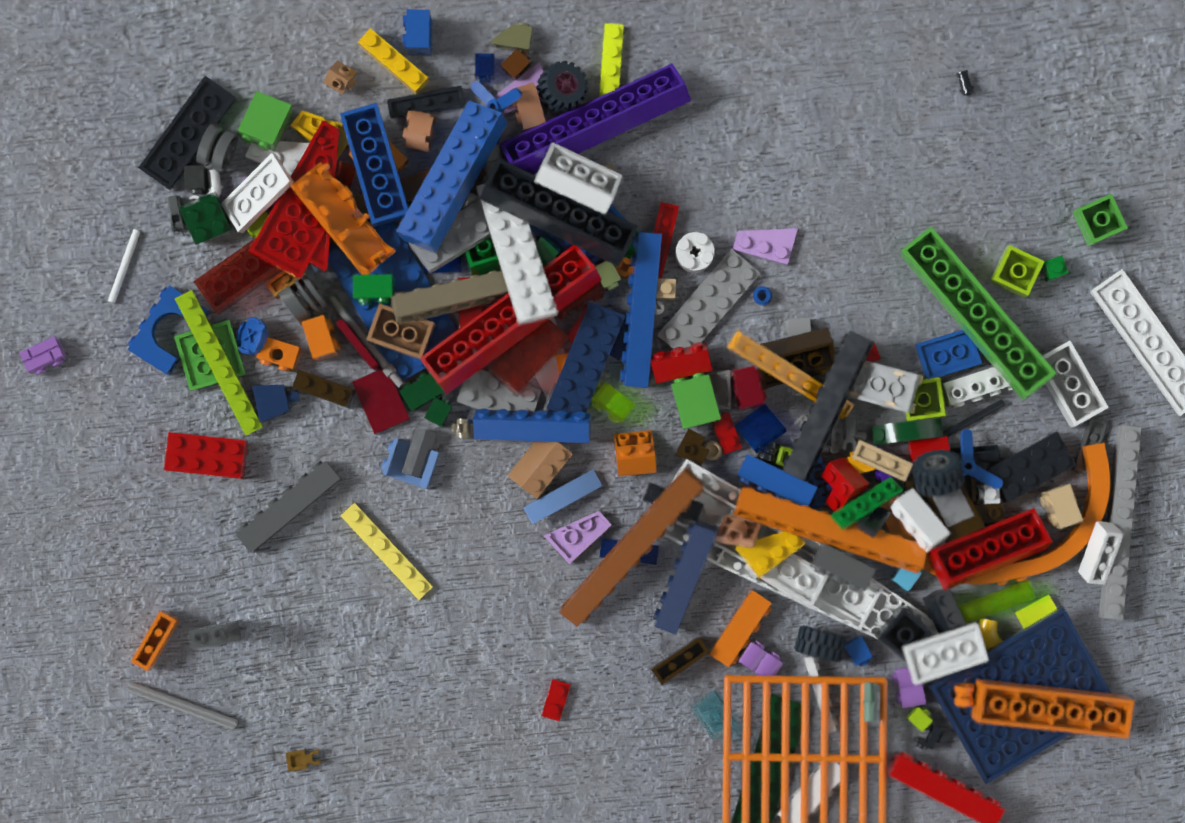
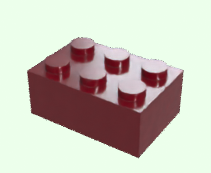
M752 365L732 370L730 378L738 410L743 411L762 406L767 399L765 388L760 386V381L762 380L760 368L756 369V366Z

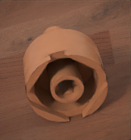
M414 110L408 111V128L403 130L404 147L430 152L435 135L432 124H436V114Z

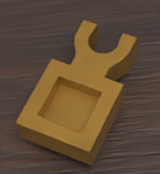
M306 749L286 752L288 772L308 769V763L313 765L321 764V760L315 761L313 759V754L320 753L319 749L313 750L309 754H306Z

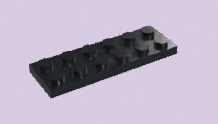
M204 76L138 168L168 190H171L183 174L184 166H188L196 156L206 129L212 123L218 125L237 98L210 78Z

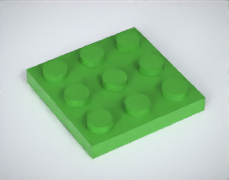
M231 320L211 325L238 378L245 376L246 372L240 351L238 350ZM189 331L174 336L190 391L218 384L192 332Z

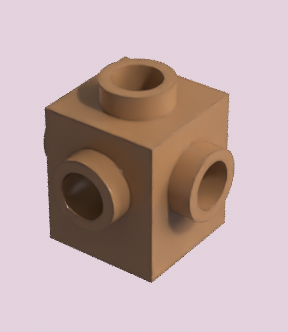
M337 61L329 68L324 84L343 95L348 89H353L356 84L354 79L357 72Z

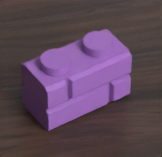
M56 336L19 352L28 373H35L36 376L46 372L45 368L51 365L57 367L63 364V360L67 358L60 340Z

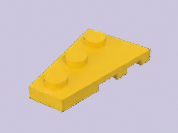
M301 111L291 124V128L309 141L312 140L322 120L339 129L338 160L349 145L343 123L333 122L324 119V117Z
M784 531L756 540L754 547L736 546L735 549L760 579L802 548L805 543L800 536Z

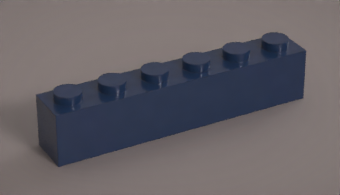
M696 519L694 524L690 523L686 533L689 535L687 542L683 541L680 552H682L681 558H676L673 569H676L675 573L669 576L666 586H669L668 591H663L660 599L662 606L660 609H656L653 619L656 620L654 627L675 635L677 634L717 534V526Z

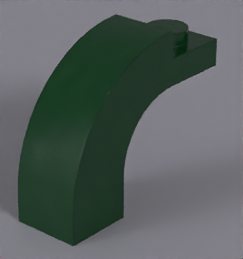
M941 418L904 421L872 427L874 446L943 437Z

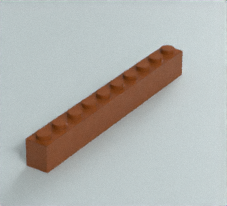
M685 467L561 605L559 613L576 627L581 622L583 624L586 623L591 616L590 612L593 609L597 610L603 603L602 599L606 595L610 596L613 593L617 582H622L627 577V571L631 567L634 569L640 562L639 558L643 554L646 555L650 552L653 542L656 539L659 541L666 533L664 530L669 525L673 526L676 523L680 512H685L690 507V501L702 494L704 491V481Z

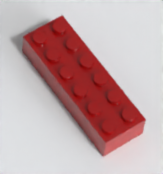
M1035 508L931 549L927 558L943 590L946 591L1042 552L1050 546L1052 540Z
M903 751L900 754L894 753L887 767V775L979 823H999L1005 809L1000 807L1002 803L990 796H987L986 799L983 798L984 794L972 787L969 790L966 789L967 785L955 778L952 781L949 780V776L938 769L935 772L931 771V766L920 760L917 763L914 762V757Z

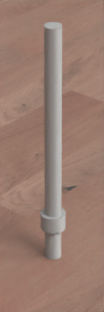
M335 296L330 297L328 301L384 369V374L390 377L398 388L402 387L404 382L396 373L397 370L392 364L389 365L373 343L366 340L367 336L337 298Z

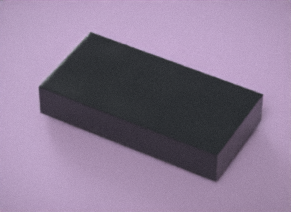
M880 506L866 515L859 523L857 529L875 538L891 512Z

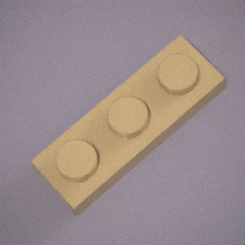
M861 440L858 441L851 457L904 482L913 465Z

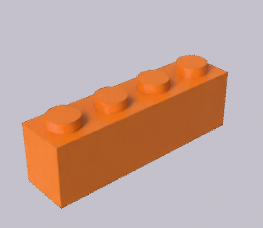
M750 590L710 650L709 655L727 667L730 665L734 666L740 658L737 654L741 648L745 650L751 640L748 638L751 633H756L760 628L761 624L759 621L763 616L766 618L772 609L770 607L771 602L755 591Z

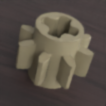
M457 419V424H452V433H456V438L471 439V434H474L471 419Z

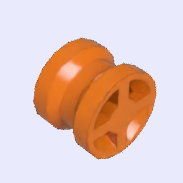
M623 258L619 267H615L621 278H628L633 271L629 258Z

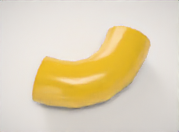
M979 618L978 626L985 650L987 651L1002 642L997 633L998 622Z

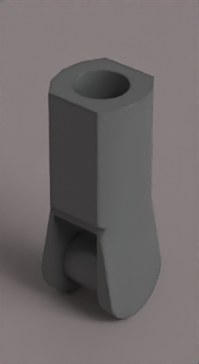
M180 196L167 197L172 231L179 228L185 230L184 219L180 212ZM179 216L180 221L174 222V217Z

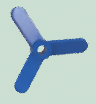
M474 81L471 85L472 91L488 108L501 113L504 112L507 106L522 97V92L518 88L512 89L497 99L481 82Z
M969 429L962 430L960 436L963 475H971L994 489L1001 488L1003 485L1001 478L976 465L973 460V434ZM965 464L970 465L971 469H966Z

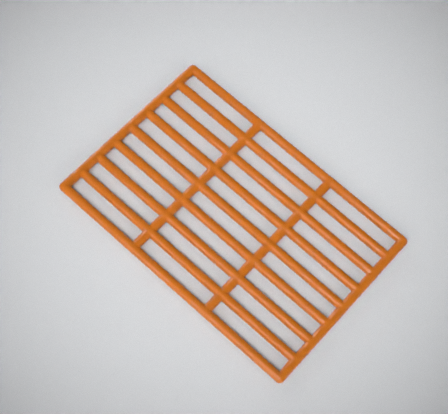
M726 675L724 677L722 823H730L731 761H743L742 823H750V761H762L761 823H769L770 761L782 762L781 823H789V762H801L800 823H808L809 762H821L820 823H828V762H840L839 823H847L848 763H860L859 823H867V763H879V823H886L887 678ZM866 682H874L876 685H880L879 755H867L868 722L863 721L864 704H862V701H864V684ZM732 683H743V753H731ZM751 683H763L762 753H750ZM771 683H782V754L770 753ZM790 684H802L801 754H789ZM810 684H821V754H809ZM829 684H841L840 755L828 754ZM849 685H860V755H848Z

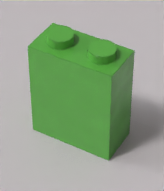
M256 91L238 129L241 140L248 144L255 143L266 151H269V149L275 151L293 114L292 105Z
M704 372L694 374L693 379L686 380L683 377L674 380L675 383L671 384L683 430L721 420L709 374L704 375Z

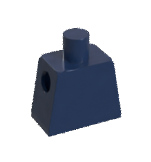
M286 385L252 386L259 421L262 423L290 413V403L300 402L298 390L287 392Z

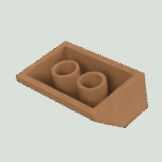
M535 441L507 476L534 498L538 499L573 454L559 442Z

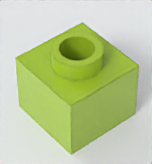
M916 706L906 716L921 732L933 722L929 718L931 716L930 712L924 707L920 709Z

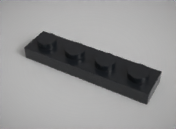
M462 85L387 99L390 119L406 117L408 111L413 110L427 113L464 106L465 100Z

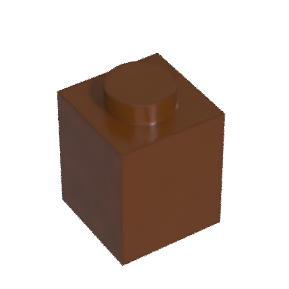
M516 49L501 64V69L515 81L531 66L530 57L523 50L520 52Z

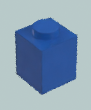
M857 636L845 644L844 649L855 666L859 665L862 667L870 662L869 659L873 657L862 636Z

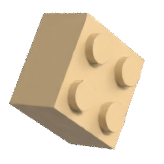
M1070 484L1040 492L1042 496L1040 497L1041 505L1043 508L1046 507L1048 513L1046 519L1049 526H1052L1053 529H1061L1083 521Z

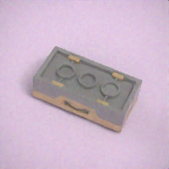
M865 361L848 397L914 413L916 406L914 398L918 385L922 384L923 375Z

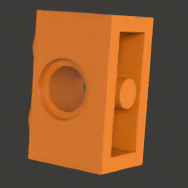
M267 337L264 347L257 353L256 358L261 360L260 364L270 367L271 364L279 365V370L289 372L290 369H296L302 348ZM277 350H282L283 357L280 360L274 359V353Z

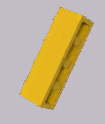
M371 28L358 41L360 48L414 94L420 93L429 83L428 77Z

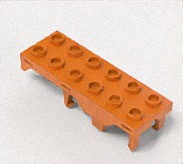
M320 162L290 187L362 275H369L379 264L396 251L384 242L367 221L370 215L367 213L363 215L359 211L355 199L351 196L352 193L347 186L344 187L340 181L333 178L327 171L330 169L329 164L323 165Z

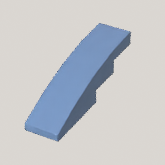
M591 470L525 506L524 510L533 525L602 487V484L595 471Z

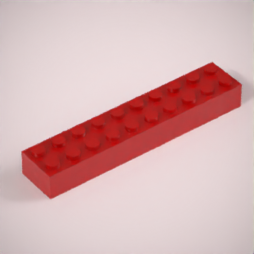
M575 245L543 267L557 313L602 280L596 267L580 248ZM508 293L420 359L440 387L448 394L551 317L519 325L510 294Z

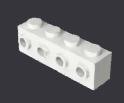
M995 367L942 384L946 403L948 406L953 405L954 408L965 405L964 401L969 399L972 402L982 400V395L988 393L990 397L1000 394V389L1008 387V390H1012V387Z

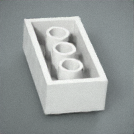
M552 143L535 182L606 214L622 175Z
M1071 341L1065 342L1042 355L1056 372L1054 378L1046 386L1070 428L1109 408Z

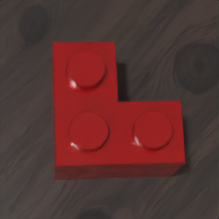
M845 457L829 462L821 475L833 488L825 502L834 512L861 496L869 485Z

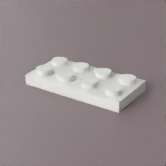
M271 153L221 205L236 230L244 233L294 182L278 156Z
M792 554L761 577V579L810 609L829 575L825 574L823 576L814 572L815 568L811 567L809 562L796 554ZM746 563L744 568L753 573L754 575H756L755 572Z
M976 622L903 646L911 678L915 685L988 661L979 626Z

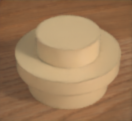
M710 441L704 445L705 448L710 450L706 459L716 460L721 456L722 448L717 442Z

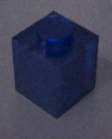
M475 53V78L481 83H490L491 80H495L494 53Z

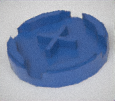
M250 317L247 322L244 321L240 325L236 335V342L240 352L246 355H255L266 343L268 328L262 319Z

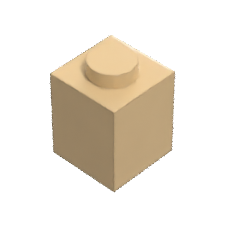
M658 279L656 300L675 301L676 279Z

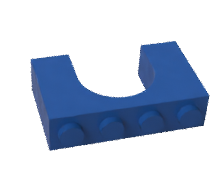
M170 285L162 290L159 296L161 299L151 307L149 311L150 316L147 320L144 319L138 328L140 331L137 336H133L128 343L129 348L127 349L169 376L180 359L160 347L156 340L155 332L158 323L164 317L169 315L183 316L175 301V298L183 293ZM201 305L206 317H208L211 311Z

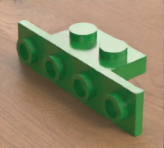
M889 477L869 491L864 492L855 500L850 501L847 505L831 514L830 517L843 531L902 493L903 489L892 477Z

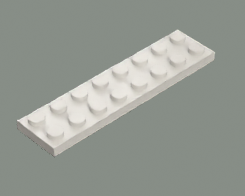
M485 184L477 186V193L479 197L482 193ZM480 200L519 325L556 316V307L528 222Z
M1121 269L1092 289L1090 293L1178 416H1181L1185 413V356L1124 270Z

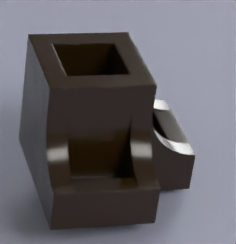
M688 428L675 455L701 467L710 451L701 446L706 437Z

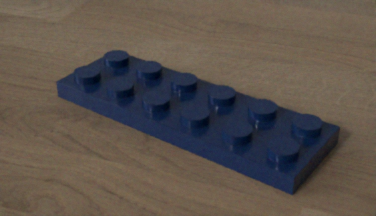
M591 301L589 302L546 407L547 409L554 412L586 413L625 315Z

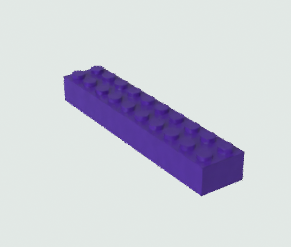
M673 63L499 144L508 163L528 173L535 174L539 172L552 143L579 154L679 106H683L690 102L691 98L685 82Z

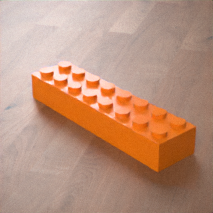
M977 679L971 717L978 723L1129 739L1135 700L1127 695Z

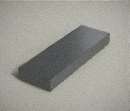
M1094 417L1088 419L1075 459L1076 466L1072 468L1073 472L1087 476L1082 447L1102 443L1109 422Z

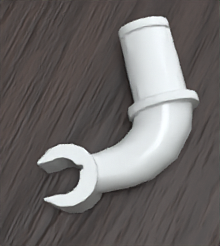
M215 169L208 170L207 174L210 185L208 194L216 191L218 197H220L223 186H221L219 171ZM193 195L189 199L194 200L200 197Z

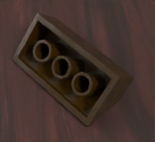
M828 327L760 344L811 377L827 373L828 369H832L835 363L833 361L835 356L834 343ZM760 368L762 388L785 384Z

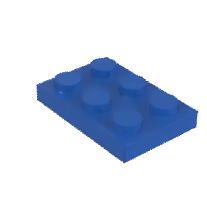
M963 330L915 344L925 379L945 376L982 364L977 346Z

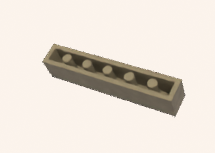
M491 271L486 275H473L465 280L456 279L451 283H439L426 289L417 288L413 292L397 293L392 296L391 306L397 325L494 303L508 294L509 291L503 272Z

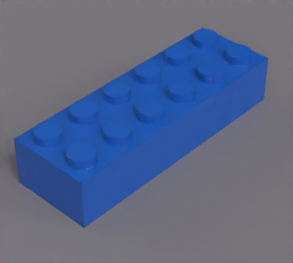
M374 103L340 113L372 225L377 227L403 219L409 208L378 104Z

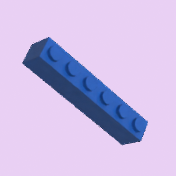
M476 409L473 418L474 439L589 443L591 436V413Z

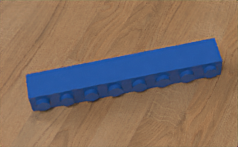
M636 232V236L632 239V247L635 248L634 255H631L630 266L633 267V271L629 275L628 285L631 286V294L628 293L627 295L629 313L625 315V324H628L627 332H624L623 342L626 343V350L622 352L624 370H621L620 381L623 382L624 386L648 388L662 234Z

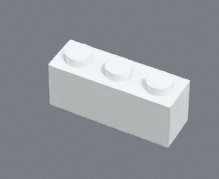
M914 489L896 499L890 507L893 514L902 521L906 530L915 537L919 546L924 548L927 553L944 542L950 534Z
M1096 521L1078 571L1087 583L1105 585L1124 535L1114 523Z

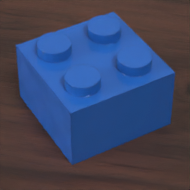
M407 9L406 15H403V27L406 31L402 39L404 50H407L409 56H432V16L430 10Z

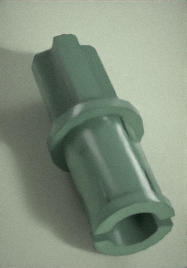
M866 682L864 684V701H862V704H864L863 721L876 722V704H878V701H876V684L874 682Z

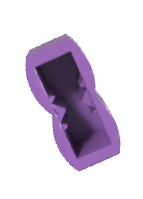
M758 641L750 642L740 655L738 662L758 675L776 676L783 665L780 661L781 657L774 652L769 654L764 651L765 646Z
M909 667L894 669L892 681L893 685H897L898 693H895L897 704H901V708L926 704L922 683L913 684Z

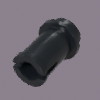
M968 70L956 73L961 88L959 90L963 96L974 93V86L971 84Z

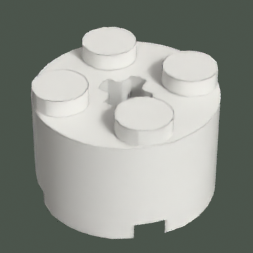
M688 233L677 244L675 251L676 261L685 271L690 273L702 272L709 267L713 260L714 245L703 233ZM692 249L699 251L697 257L694 254H690Z

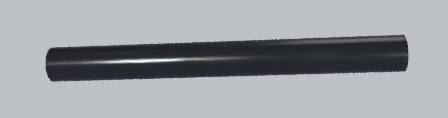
M1001 399L943 431V437H950L1004 407V401Z

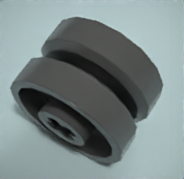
M213 123L210 124L201 139L196 161L205 166L212 163L213 169L223 173L234 156L238 143V134L230 130L223 133L222 127Z

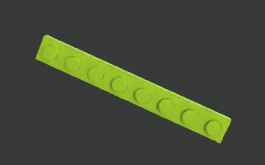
M190 290L175 298L245 436L262 428L263 425L259 421V417L194 291Z

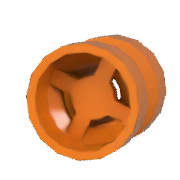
M970 683L955 684V692L957 693L955 705L961 707L973 706L974 698L972 693L974 692V685Z

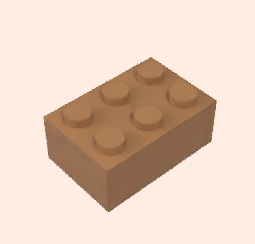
M379 303L366 340L421 360L420 358L427 351L435 323L421 319L397 325L393 309Z

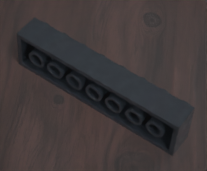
M498 158L479 197L480 200L619 267L638 228L637 225L608 211L606 214H603L548 187L542 186L535 182L537 176Z

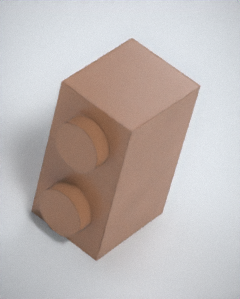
M534 82L516 87L522 92V97L512 103L513 107L517 106L518 113L515 116L518 125L522 124L525 130L545 123Z

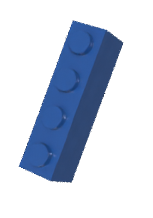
M748 454L737 474L740 477V482L746 485L752 483L758 486L757 490L765 494L769 491L775 494V498L790 500L793 504L800 506H809L817 489L816 486Z

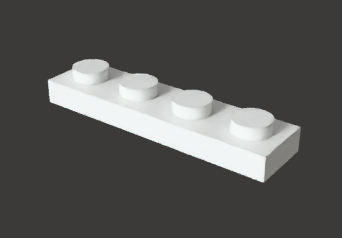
M812 656L804 657L809 676H819L817 670H820L819 663H814ZM812 684L821 711V684ZM829 698V707H832L831 700ZM829 709V733L836 731L835 726L838 725L835 714L831 715Z

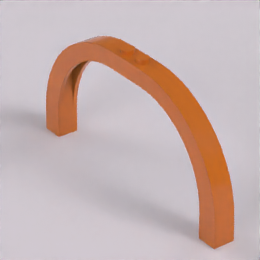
M1105 443L1082 447L1087 471V495L1081 514L1083 521L1078 522L1061 543L1044 554L1017 561L963 584L997 583V585L1009 584V580L1016 579V582L1028 580L1027 576L1054 569L1075 556L1089 542L1096 521H1102L1107 507L1110 491V471ZM899 495L883 504L881 507L891 512L884 524L887 532L890 535H900L909 541H917L906 530L905 525L893 514L890 508L895 500L899 498ZM928 552L926 553L922 569L936 576L927 558Z

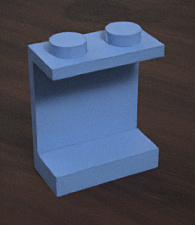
M397 438L394 441H390L387 452H390L388 460L384 459L381 467L383 475L428 489L440 453L431 450L422 479L401 473L411 443Z

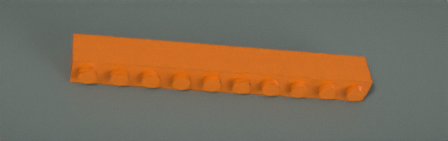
M742 487L738 495L733 513L735 516L916 574L924 566L927 552L919 546L917 541L906 540L900 535H890L881 529L875 538H872L857 529L859 523H854L842 531L828 512H818L806 505L800 506L793 504L790 500H781L771 494L756 492L753 488Z

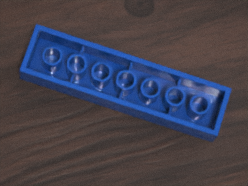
M468 101L397 229V233L404 241L435 254L437 253L507 125V121L501 112Z

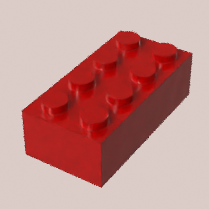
M168 432L164 470L244 479L248 441Z

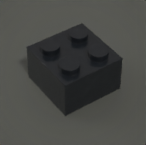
M899 606L874 636L899 658L907 662L903 646L927 639L933 632L904 607Z

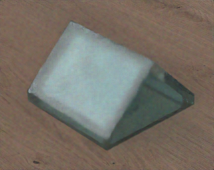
M714 689L690 706L712 740H715L723 733L724 703ZM731 714V725H733L736 720Z

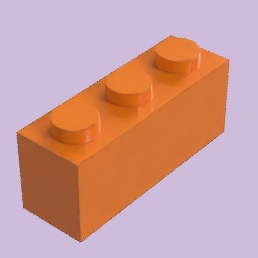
M165 610L159 611L130 662L146 671L152 670L181 619Z

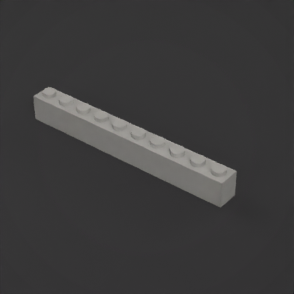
M1118 426L1116 428L1108 522L1114 523L1124 535L1107 581L1101 587L1099 618L1123 620L1141 427Z

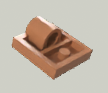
M725 514L715 536V542L742 547H754L763 524Z

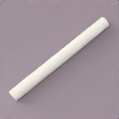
M133 229L108 299L111 303L115 304L140 231Z

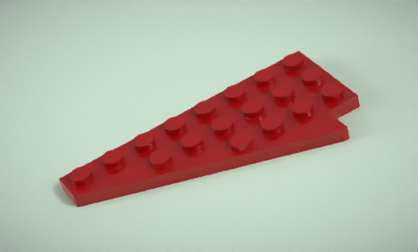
M322 120L291 175L294 183L320 162L323 165L329 164L330 169L327 171L335 178L339 139L338 128ZM289 187L278 198L249 249V253L301 280L309 264L326 272L330 235L295 191Z

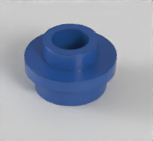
M760 286L755 289L753 299L758 305H767L772 299V292L769 288ZM765 293L766 298L760 299L759 294Z

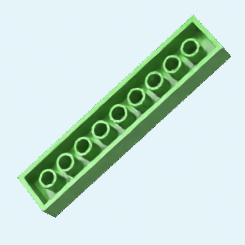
M932 226L901 250L900 256L1023 402L1054 378L1056 372Z

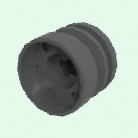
M305 274L302 276V280L305 283L304 286L298 280L295 281L298 288L297 291L287 286L278 293L301 325V322L312 319L309 312L311 308L316 313H320L319 308L316 306L318 303L324 309L329 307L319 287Z

